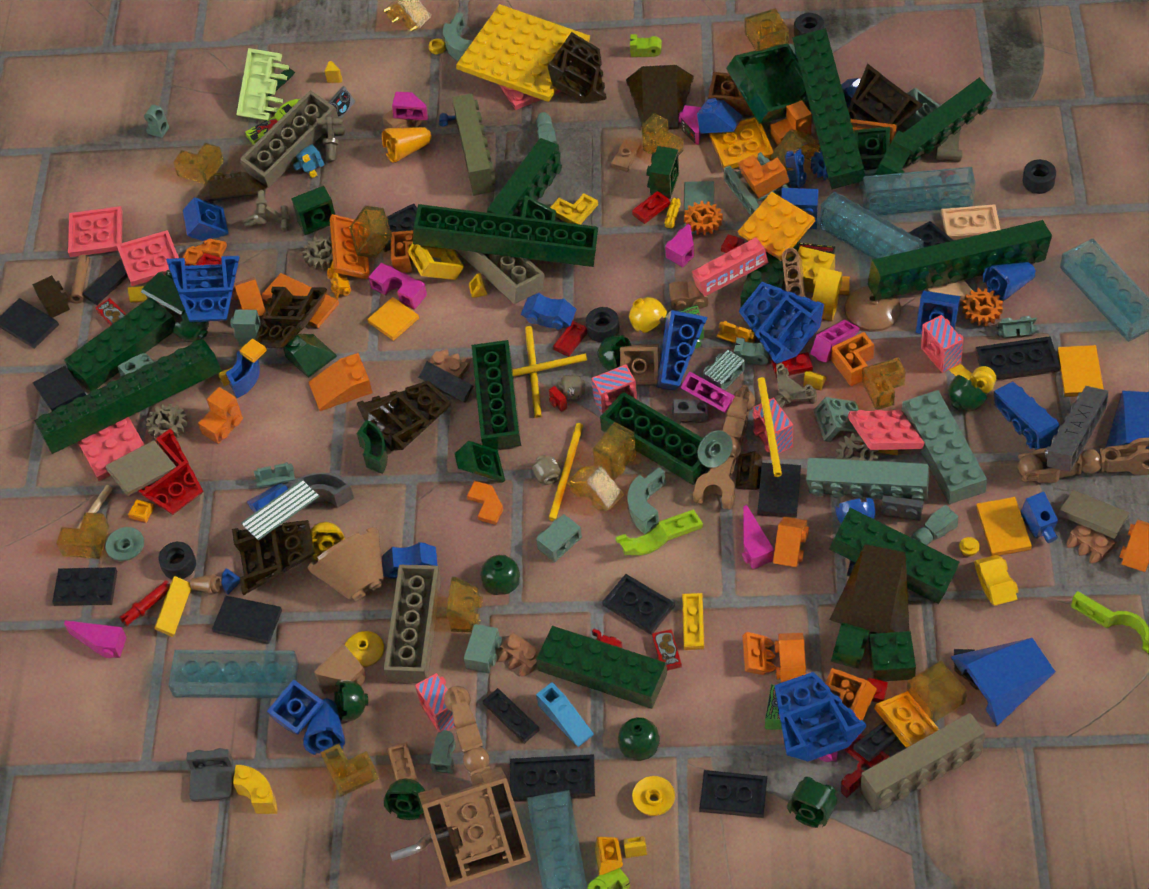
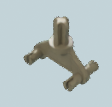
M332 116L317 118V125H327L328 130L324 133L328 134V138L323 139V145H326L325 159L327 161H335L336 146L339 144V140L334 138V134L345 135V127L334 128V125L343 126V118L332 119Z
M260 190L258 191L256 210L253 215L243 219V223L248 228L257 223L262 225L266 222L281 223V231L286 232L288 231V222L290 221L288 206H281V214L267 206L265 192Z
M782 363L777 364L778 396L775 400L782 408L786 403L790 404L794 401L809 400L811 404L816 403L817 393L812 385L807 384L803 388L788 377V369Z

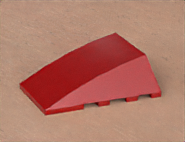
M170 428L157 437L156 442L176 467L159 480L137 492L174 515L202 494L203 489Z

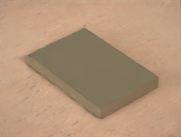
M153 440L107 464L106 470L126 495L129 496L159 480L176 466Z
M1073 490L1061 507L1059 516L1109 537L1116 538L1128 519L1129 512Z

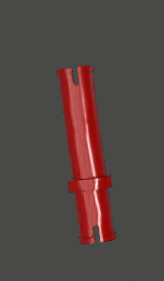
M165 580L138 603H133L132 608L122 616H119L121 622L128 627L139 616L143 617L149 608L167 595L170 587L169 582Z

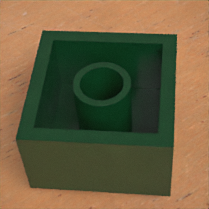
M657 146L656 152L652 153V164L647 167L646 175L649 176L647 187L650 188V196L659 191L665 197L671 199L679 176L678 149Z
M325 186L291 198L297 222L304 235L330 226V217L332 214L335 215L332 199Z
M911 631L869 634L868 647L873 679L886 682L914 680L916 663Z

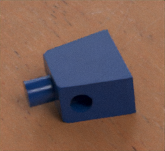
M1043 491L1026 498L1020 512L1023 521L1034 538L1044 536L1047 543L1055 541L1058 536L1054 528L1058 519L1045 492Z

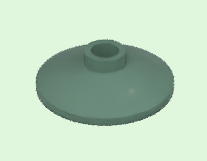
M720 430L707 434L698 447L700 462L710 468L723 464L732 452L733 443L731 437L726 432Z
M132 527L117 529L106 540V552L112 559L117 561L131 560L142 551L144 537L139 530Z

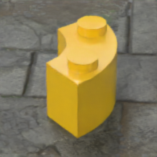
M821 267L819 274L816 273L813 279L815 289L811 300L824 304L822 319L832 322L838 307V298L843 282L842 272Z
M993 555L974 560L980 584L992 605L995 606L1017 600L1016 593H1018V587L1016 582H1013V579L1009 576L1007 572L1008 566L1003 557Z
M236 765L233 784L238 795L251 799L256 814H277L276 798L264 775L252 767Z

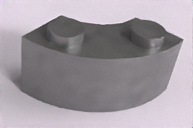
M319 472L298 478L299 481L303 480L320 496L311 504L326 501L338 508L354 499L351 485L345 479L335 474Z

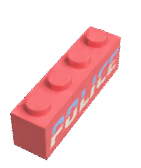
M754 238L693 270L692 274L695 285L705 297L768 263L766 251L760 241Z

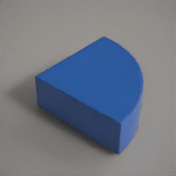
M226 568L222 573L221 583L227 595L240 584V577Z

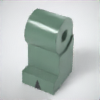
M151 105L144 115L145 120L148 122L146 131L147 134L162 138L169 129V125L162 108L157 105Z
M737 337L734 353L744 359L745 364L765 365L768 363L770 354L763 347L762 343L744 342V338Z
M146 353L135 356L118 366L120 378L154 361Z
M443 730L436 736L430 761L432 772L453 774L454 763L451 753L455 750L456 743L453 733L448 730Z

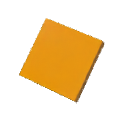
M392 297L367 320L370 325L394 341L419 319V315Z

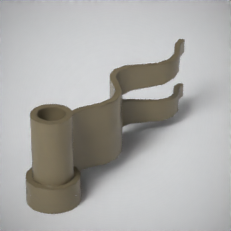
M960 131L955 135H949L948 139L941 146L937 147L936 160L961 161L962 150H959Z

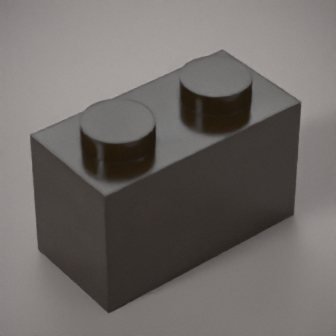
M52 275L32 284L39 300L50 317H56L70 310L68 306L70 300L66 292H61L63 287L60 281H55Z

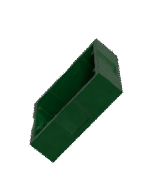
M788 43L769 47L763 51H752L735 55L726 67L759 124L785 118L786 106L801 100L811 111L798 59Z

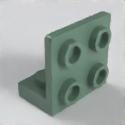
M825 397L814 409L813 412L824 441L831 442L840 430L858 433L848 419L849 411L859 410L855 401Z

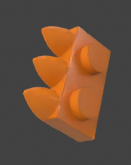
M745 632L742 635L745 671L759 675L775 671L776 666L767 661L776 657L772 651L767 649L773 646L774 642L766 636Z

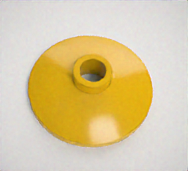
M361 631L355 633L345 643V646L363 667L374 665L381 659L384 653V643L381 637L374 632Z
M649 776L643 778L635 785L632 799L635 807L641 813L648 816H658L666 813L673 806L675 791L671 783L665 778ZM652 797L658 798L657 801H651L650 799Z

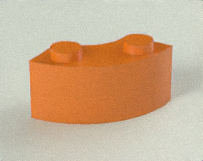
M1137 519L1136 524L1130 525L1128 535L1131 537L1127 547H1122L1119 558L1123 559L1121 565L1146 572L1149 564V523Z
M803 633L778 634V641H775V653H779L780 667H776V679H781L782 683L806 674Z

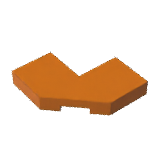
M208 239L203 241L204 243L201 245L187 248L182 257L185 258V266L196 265L204 253L221 258L227 243L225 241Z
M474 481L467 499L483 504L477 516L478 520L496 525L503 512V505L492 485Z

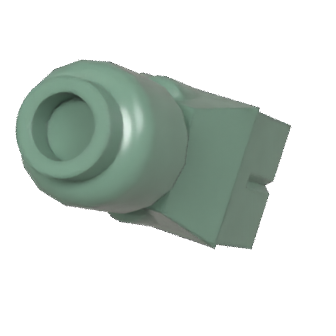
M545 112L540 113L536 120L538 138H543L557 144L551 117Z
M945 504L935 513H932L924 527L916 530L911 535V538L928 545L932 540L941 538L950 530L958 527L959 516Z

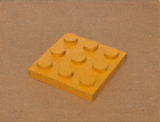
M756 117L740 121L734 132L709 133L723 170L727 166H731L732 169L739 167L738 162L753 154L758 160V153L760 152L765 158H774V151L767 135Z
M771 192L738 230V234L748 241L757 238L767 253L782 261L783 252L796 245L813 225L815 217Z

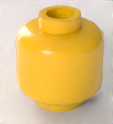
M978 367L970 377L971 385L975 388H980L986 394L993 389L996 382V374L989 367Z

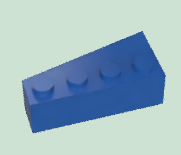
M674 310L668 313L666 316L656 388L675 391L680 386L708 317Z
M1015 382L1008 383L994 390L995 406L1008 422L1012 421L1015 431L1019 435L1023 434L1025 436L1027 446L1035 450L1050 447L1053 436L1058 434L1060 425L1057 419L1052 418L1045 408L1039 406L1035 399L1026 394L1024 389Z

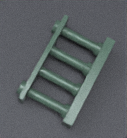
M761 152L758 153V161L761 165L770 162ZM731 166L725 167V182L751 216L760 206L758 201L767 198L770 193L758 199L756 195L749 192L751 188L748 183H743L740 180L743 177L741 171H734ZM784 184L772 192L775 194L779 192L782 196V188L788 187Z

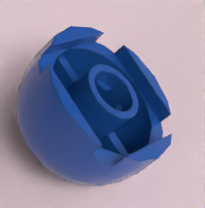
M866 498L867 502H861V499H854L840 503L839 507L835 506L838 521L842 524L849 508L874 519V500Z

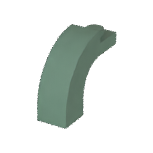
M456 13L451 23H445L443 27L446 50L457 61L460 60L473 42L472 40L460 37L465 27L464 17L461 13Z
M661 468L651 472L646 478L638 475L628 490L627 498L631 520L644 534L649 532L659 522L658 510L651 506L647 500L666 484L665 471Z

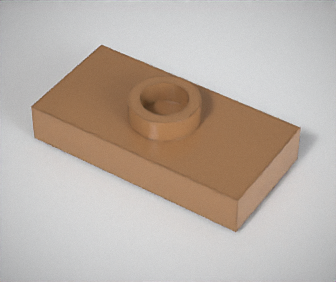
M624 139L611 163V168L628 172L641 148V143Z
M407 742L387 748L395 780L407 778L418 781Z

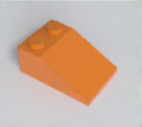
M359 353L339 359L309 381L319 411L373 393Z

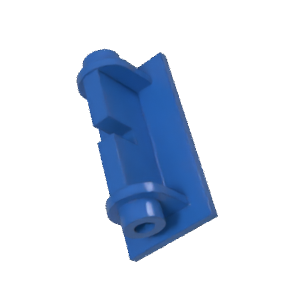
M801 149L794 154L793 151H787L785 155L786 167L793 168V170L787 171L788 183L791 184V187L798 186V188H801L807 180L803 167L804 156Z

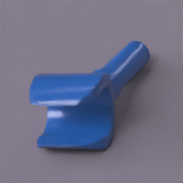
M441 113L439 125L441 127L447 126L448 121L456 119L455 115L448 116L446 113Z

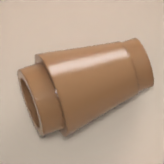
M215 574L192 578L190 587L192 590L215 594L221 589V578Z

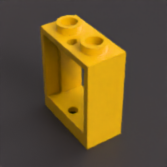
M412 243L407 251L421 276L456 280L464 268L454 249L421 246ZM432 257L440 258L442 262H434Z

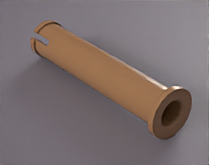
M86 255L78 257L72 293L69 295V300L72 303L78 304L83 301L82 294L90 261L89 256L86 257Z

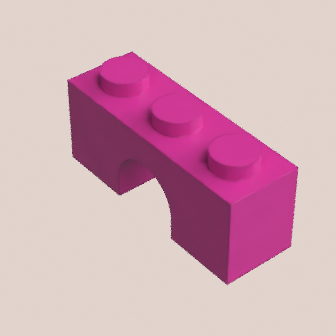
M380 263L368 277L371 289L383 295H386L392 289L398 288L399 301L414 310L427 296L425 284L421 280H416L390 265L387 266Z

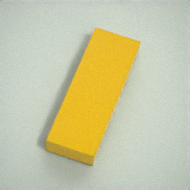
M176 576L172 578L154 627L155 630L171 637L174 636L191 590L189 582Z
M702 593L682 594L684 650L704 649Z

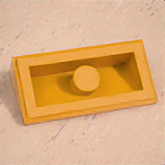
M596 837L595 855L599 875H604L623 867L618 838Z

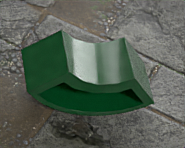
M897 131L874 176L891 185H894L896 179L900 181L905 172L902 168L907 158H912L917 149L914 147L917 140Z
M366 419L356 433L359 445L364 449L366 468L383 474L388 462L384 437L380 429Z

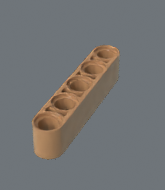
M788 248L782 254L786 291L792 293L800 291L798 296L806 297L801 257L796 249ZM791 256H796L795 260L788 261ZM792 274H798L796 278L790 279V276Z

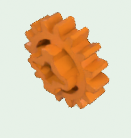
M703 201L700 204L694 202V206L689 205L688 210L684 212V223L691 225V231H696V235H699L700 232H703V235H706V232L713 234V229L718 231L719 226H722L723 213H721V209H716V204L711 206L709 201L706 204Z
M977 288V292L971 290L970 295H965V299L962 302V313H966L965 319L971 318V324L976 321L978 326L981 323L988 326V322L994 324L995 319H1000L1003 311V301H999L1000 295L994 296V290L989 293L987 288L984 291Z

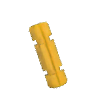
M679 198L671 199V205L664 222L666 228L672 229L675 225L678 209L681 205Z

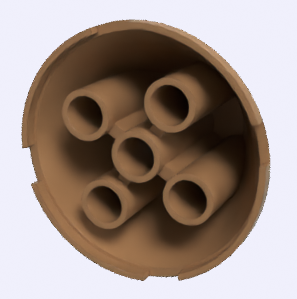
M376 527L366 529L368 533L361 536L358 532L318 556L319 561L315 565L313 562L308 565L309 572L348 599L355 601L363 599L366 596L365 593L369 590L375 591L381 588L384 577L379 531Z

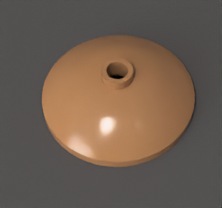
M868 286L852 292L845 302V315L848 321L861 330L878 332L890 328L897 322L901 312L900 302L896 296L875 300Z

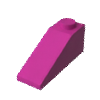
M846 320L835 324L816 335L810 354L821 362H828L831 360L832 346L854 337L860 328Z
M690 371L681 386V389L725 413L735 397Z
M743 506L744 552L742 557L746 564L749 563L752 569H755L773 561L774 549L748 506Z
M65 620L64 625L69 634L105 658H120L127 638L122 627Z

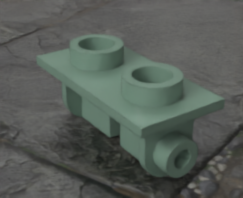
M1023 316L1019 320H1012V318L1001 319L996 328H1001L998 329V335L1003 338L1016 337V330H1019L1020 336L1034 335V333H1037V326H1033L1037 318Z
M286 462L274 465L275 469L273 470L271 466L257 468L254 471L257 488L294 481L295 475L292 463L288 464Z

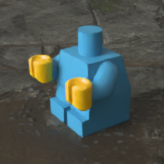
M311 144L296 156L298 162L293 164V167L296 171L302 168L304 172L309 173L311 178L317 176L315 168L322 167L325 164L319 151Z

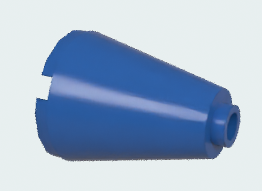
M1029 262L992 265L985 269L983 283L986 282L987 292L990 293L994 290V296L1000 295L999 301H1004L1033 280L1036 270Z
M325 698L321 699L325 703L310 719L303 738V746L312 755L320 753L322 757H330L343 750L345 737L336 703L331 699Z

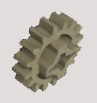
M321 235L320 239L314 237L313 242L308 241V245H304L305 251H302L305 263H308L309 267L314 266L315 270L319 267L324 270L326 266L330 268L333 261L330 236L323 238V235Z
M172 403L168 407L162 404L161 409L155 407L156 412H150L151 417L146 419L148 422L146 426L150 435L156 439L171 428L174 436L179 438L178 433H184L183 427L188 426L186 422L188 419L184 409H180L179 405L173 407Z
M854 433L851 434L850 439L845 436L846 442H839L841 449H836V452L840 454L836 459L866 461V454L870 451L868 461L878 460V456L874 455L878 450H870L861 436L855 437ZM854 442H861L864 444L860 446L855 445ZM848 447L849 453L844 458L845 449ZM854 451H857L858 453L861 452V453H860L861 457L858 458L857 456H854V453H853V452H854Z

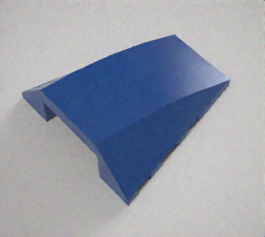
M221 256V264L185 266V258L166 259L189 322L227 320L240 256Z
M761 282L740 308L739 312L754 331L756 337L761 341L773 361L778 364L796 357L821 326L824 304Z
M1122 391L1105 448L1127 445L1138 438H1149V392Z
M1033 638L951 656L961 674L963 675L968 672L987 700L988 705L985 710L996 726L1002 723L1008 715L1015 711L1022 702L1029 698L1035 690L1056 672Z
M814 672L774 685L787 756L808 762L848 748L866 728V723L863 720H859L850 708H847L842 703V700L837 695H834L830 688Z

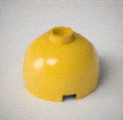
M638 298L633 302V306L630 309L629 320L637 333L640 330L642 333H646L660 324L659 319L662 316L665 318L667 311L662 303L655 298Z
M320 522L311 528L315 551L313 558L319 561V555L345 539L340 527L334 523Z

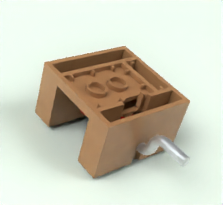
M498 767L480 773L483 783L442 796L439 787L418 793L430 834L422 837L415 845L391 852L392 861L419 853L425 849L426 845L433 842L447 888L530 861L531 858L508 781L502 768Z

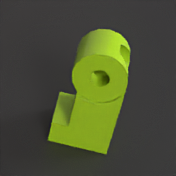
M631 34V57H656L661 54L662 41L659 37L638 38L637 34Z
M618 868L604 875L597 876L589 883L588 889H628L630 882L623 871Z

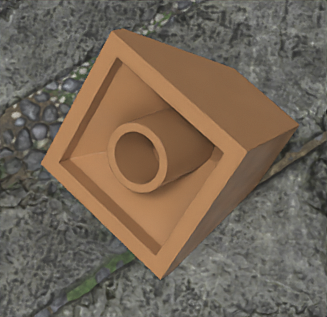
M639 344L620 347V367L627 365L636 381V385L657 384L659 344Z
M344 644L314 672L323 694H331L334 691H338L339 686H335L337 681H354L361 686L366 678L364 667Z

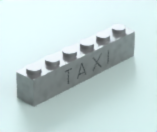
M1085 386L1082 393H1078L1077 401L1072 404L1070 413L1066 414L1064 424H1060L1057 436H1053L1051 446L1046 448L1045 458H1047V467L1068 472L1072 470L1107 407L1108 390Z

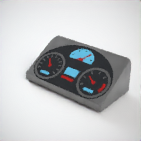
M343 86L329 103L336 108L338 118H342L353 106L355 100L346 87Z

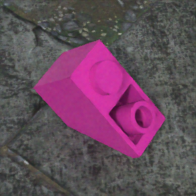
M689 224L680 229L677 235L672 240H669L665 246L666 258L681 267H684L694 257V244L691 225Z

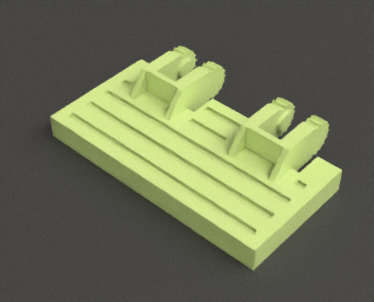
M248 48L237 116L268 120L271 118V114L265 111L276 113L279 109L268 107L269 101L283 103V99L271 97L268 94L275 95L277 80L274 79L287 80V76L284 74L274 73L275 68L289 70L288 65L273 63L274 61L281 62L282 54Z

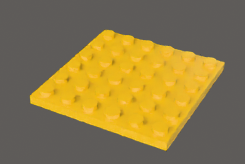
M499 4L456 64V69L549 102L557 88L552 85L547 66L571 32L588 42L590 41V35Z

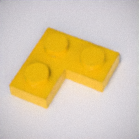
M583 193L574 204L558 198L550 208L556 210L555 217L567 223L581 225L598 206V200Z

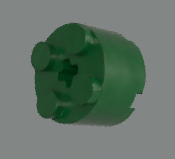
M841 622L831 662L859 669L870 631Z
M804 777L793 792L787 804V809L790 814L793 811L796 814L795 819L804 825L818 828L819 825L823 824L822 827H824L837 805L836 790L830 785L816 782L811 777Z

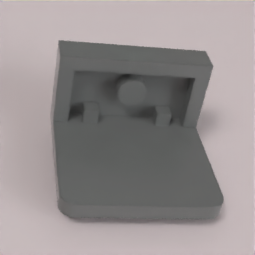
M883 495L881 515L921 521L924 499L919 501L912 500L911 498Z
M217 748L211 751L195 750L194 752H187L186 760L191 769L189 794L191 801L230 798L232 796L233 759L229 750Z

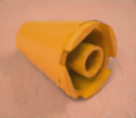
M425 127L387 128L382 131L383 148L387 147L388 153L385 154L392 163L398 162L423 148L432 139L431 132Z

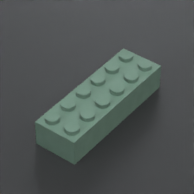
M939 390L903 401L902 412L925 442L923 449H920L948 504L985 493L987 478Z
M808 458L806 481L809 493H812L814 496L832 494L834 497L851 495L853 498L870 496L873 499H882L883 495L923 501V499L928 500L929 467L928 464Z

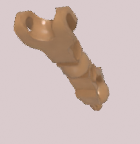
M743 385L733 394L735 397L727 411L723 431L732 439V452L723 464L710 468L708 473L697 478L693 492L694 502L702 504L709 494H718L722 497V508L728 510L732 508L735 499V485L731 477L736 462L735 458L740 454L741 443L748 426L749 411L754 407L756 400L747 385Z
M1138 438L1127 445L1111 446L1103 450L1099 448V452L1094 449L1084 450L1079 455L1070 472L1055 468L1043 470L1042 462H1047V458H1045L1046 448L1034 450L1032 453H1021L1018 455V458H1020L1018 471L1023 476L1022 481H1037L1038 483H1055L1059 481V478L1073 476L1077 473L1081 474V471L1089 474L1096 473L1099 470L1101 472L1128 471L1135 475H1148L1149 466H1146L1144 463H1149V449H1145L1149 446V438Z
M453 686L446 691L444 704L453 713L455 731L464 754L463 764L470 772L472 784L475 786L483 783L480 773L491 770L489 766L490 757L483 748L476 720L469 708L471 701L469 692L464 687Z

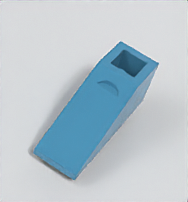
M553 682L536 694L540 709L577 747L594 735L567 697Z

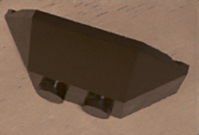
M240 170L231 171L230 174L215 173L209 178L196 198L207 202L258 195L260 190L266 192V186L247 172H241Z

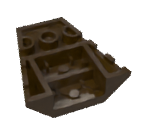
M571 32L547 66L552 85L581 103L601 101L607 98L606 93H604L605 82H602L603 70L600 69L602 65L600 49Z
M867 63L849 105L848 112L850 119L894 124L898 127L924 105Z
M677 65L642 66L626 79L644 131L679 129V114L683 112L684 105L687 102V96L694 79L692 74Z
M272 286V298H268L267 305L269 307L267 312L263 314L262 319L264 323L259 326L255 340L266 348L285 347L316 314L327 293L325 287H312L307 296H293L286 287Z
M429 381L405 387V390L401 392L397 390L392 391L388 396L381 398L380 396L372 397V400L368 402L359 401L357 406L364 421L367 419L380 429L386 447L391 451L404 450L451 406V402Z
M308 520L283 523L260 540L255 538L247 529H232L234 545L240 552L244 576L240 577L243 596L315 555Z
M865 544L829 620L839 624L841 622L848 623L876 633L910 631L906 552Z

